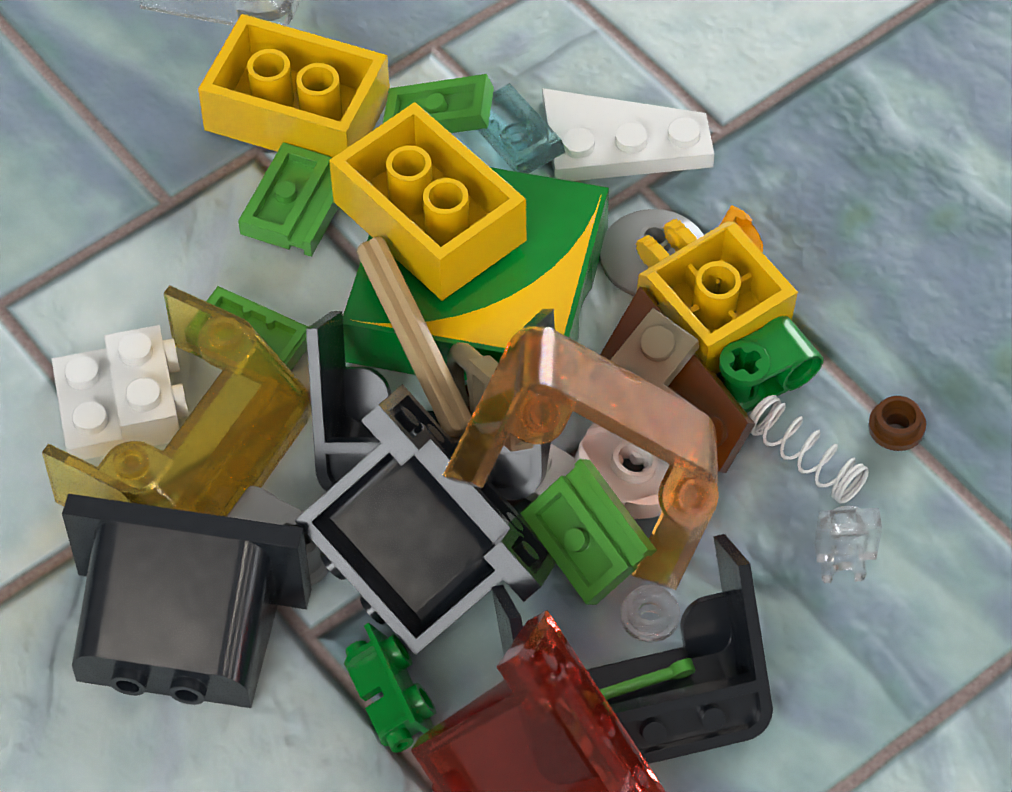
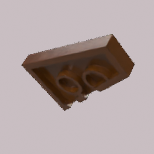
M640 286L586 377L583 383L589 387L652 308L666 316L658 306L660 303L648 288ZM695 352L669 384L668 388L706 414L710 420L709 426L689 449V453L718 472L727 473L754 428L755 423L718 376L707 368Z

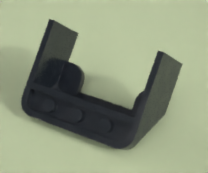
M542 309L523 327L525 366L518 367L510 372L534 393L538 402L539 425L542 430V436L533 440V448L511 452L473 416L474 428L460 437H450L506 500H518L530 496L541 485L546 476L558 399L554 309ZM331 311L306 328L315 471L319 484L326 492L381 443L361 420L391 394L388 381L377 370L363 366L346 367L342 311ZM427 411L439 424L434 411Z
M726 534L713 536L722 592L700 597L685 609L680 622L683 647L569 673L566 655L560 645L553 639L540 635L525 637L521 615L504 585L491 587L506 671L531 757L544 778L559 784L572 783L748 741L759 736L768 727L773 714V706L751 564ZM691 658L696 670L685 678H672L598 702L594 709L580 711L574 705V695L580 689L588 688L596 691L667 668L682 659Z

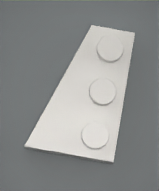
M542 88V103L554 178L579 181L713 167L714 150L706 113Z

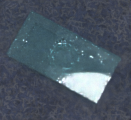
M510 83L493 92L488 128L478 129V132L513 171L529 174L565 153L561 138Z

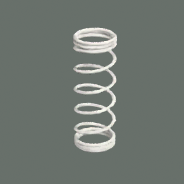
M776 395L767 396L759 402L749 415L755 423L751 431L753 436L763 434V443L766 446L781 444L780 454L784 460L798 457V470L800 473L808 474L816 471V485L821 488L833 485L831 497L839 504L848 502L860 491L867 480L869 469L863 463L853 466L856 462L855 457L845 463L834 480L826 484H821L818 481L822 466L835 454L838 444H833L825 452L817 466L809 470L801 468L802 457L820 436V430H816L810 435L800 452L790 457L784 454L785 442L802 424V416L797 417L792 422L782 439L769 443L766 440L767 431L777 422L784 412L786 404L781 403V400ZM773 404L765 418L756 425L764 411ZM857 476L855 480L851 483V485L846 489V487L853 480V478Z

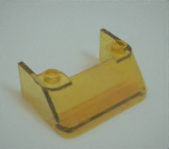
M169 285L163 294L175 347L204 359L210 365L221 369L222 372L163 451L145 442L128 441L112 448L99 466L96 467L51 444H47L42 451L55 502L64 506L67 495L75 494L226 517L248 487L257 486L261 488L305 427L311 415L309 393L303 383L248 321Z

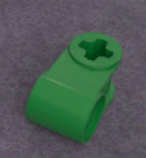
M780 316L765 324L761 329L724 347L719 357L721 373L718 375V378L745 412L748 413L753 411L757 404L767 396H779L808 383L821 369L824 358L788 316Z

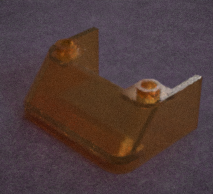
M530 326L521 329L509 341L443 476L454 482L483 488L509 434L526 443L546 444L555 440L562 433L572 412H575L670 464L658 491V501L662 513L649 537L657 551L652 556L644 558L637 565L638 568L631 576L641 581L676 590L718 503L717 435L712 420L699 409L552 328Z

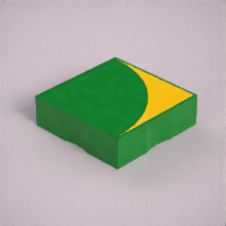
M490 167L526 198L527 241L443 301L398 260L395 259L446 365L449 349L455 343L463 342L470 344L483 356L490 355L509 373L518 367L525 366L523 327L542 309H554L557 401L562 402L579 339L580 311L586 296L592 289L603 240L608 229L609 187ZM360 261L343 314L346 363L416 375ZM464 370V380H467L466 371Z

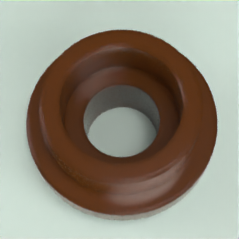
M891 396L874 407L869 417L868 428L871 437L880 446L893 451H905L914 448L922 441L926 431V419L919 405L912 399L904 396ZM898 424L903 426L904 429L893 428L889 425Z

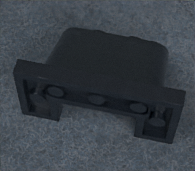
M403 384L361 420L381 443L294 520L322 551L320 557L326 568L338 579H347L362 595L360 601L369 616L379 624L384 625L387 623L415 655L491 591V587L498 585L504 580L519 598L525 602L542 587L556 564L527 522Z
M68 494L62 511V517L78 575L87 577L72 660V669L76 681L109 686L120 693L132 696L142 695L145 692L167 695L181 703L197 705L206 701L251 708L278 605L307 610L312 588L303 528Z

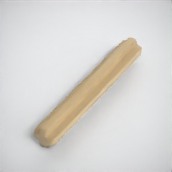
M374 237L369 241L363 242L357 248L359 259L441 428L450 437H460L474 428L473 418L385 239Z

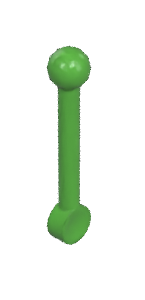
M691 658L682 659L667 668L596 691L588 688L580 689L574 695V705L580 711L594 709L598 702L672 678H685L696 670Z

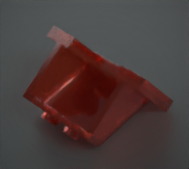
M548 610L525 623L497 665V669L504 680L421 735L411 748V752L431 780L433 792H666Z

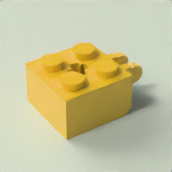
M676 218L664 224L663 232L671 248L675 250V253L669 255L653 236L646 235L637 240L636 249L640 259L648 267L647 270L638 275L637 290L640 286L648 288L660 303L658 306L665 315L699 340V349L696 351V354L707 368L715 374L720 372L719 357L723 348L729 343L761 329L765 324L777 317L788 316L792 320L798 291L735 222L726 221L697 239L681 220Z

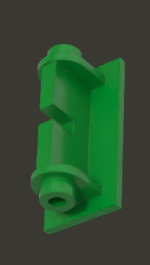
M368 622L364 625V628L371 641L367 643L364 640H360L350 644L345 650L347 657L344 665L361 699L366 702L381 691L384 695L365 708L381 744L389 746L394 753L402 752L412 746L414 743L412 736L420 731L432 740H438L440 737L430 718L436 714L435 706L425 689L419 683L414 684L407 671V668L413 664L409 652L395 634L387 637Z

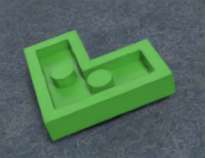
M487 74L389 88L383 123L416 102L450 133L488 128L494 86Z

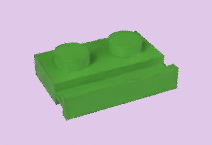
M283 142L238 220L240 234L288 250L291 246L303 249L304 255L312 257L339 208L333 201L329 163L332 157Z
M580 458L574 464L576 467L566 476L561 475L520 514L585 604L597 605L631 575L644 558L652 556L657 549L591 460Z

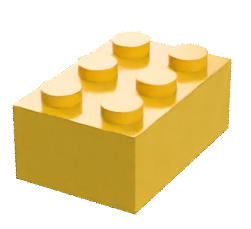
M241 14L198 88L204 130L278 152L284 142L333 158L373 131L386 106L390 88L388 57L382 53Z
M416 102L329 160L334 203L372 238L382 237L385 239L393 257L441 301L527 241L526 198Z

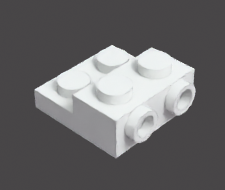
M160 325L104 335L105 349L51 358L69 462L182 441L178 419L189 417L183 384L171 385L169 373L180 371L174 338L163 340Z

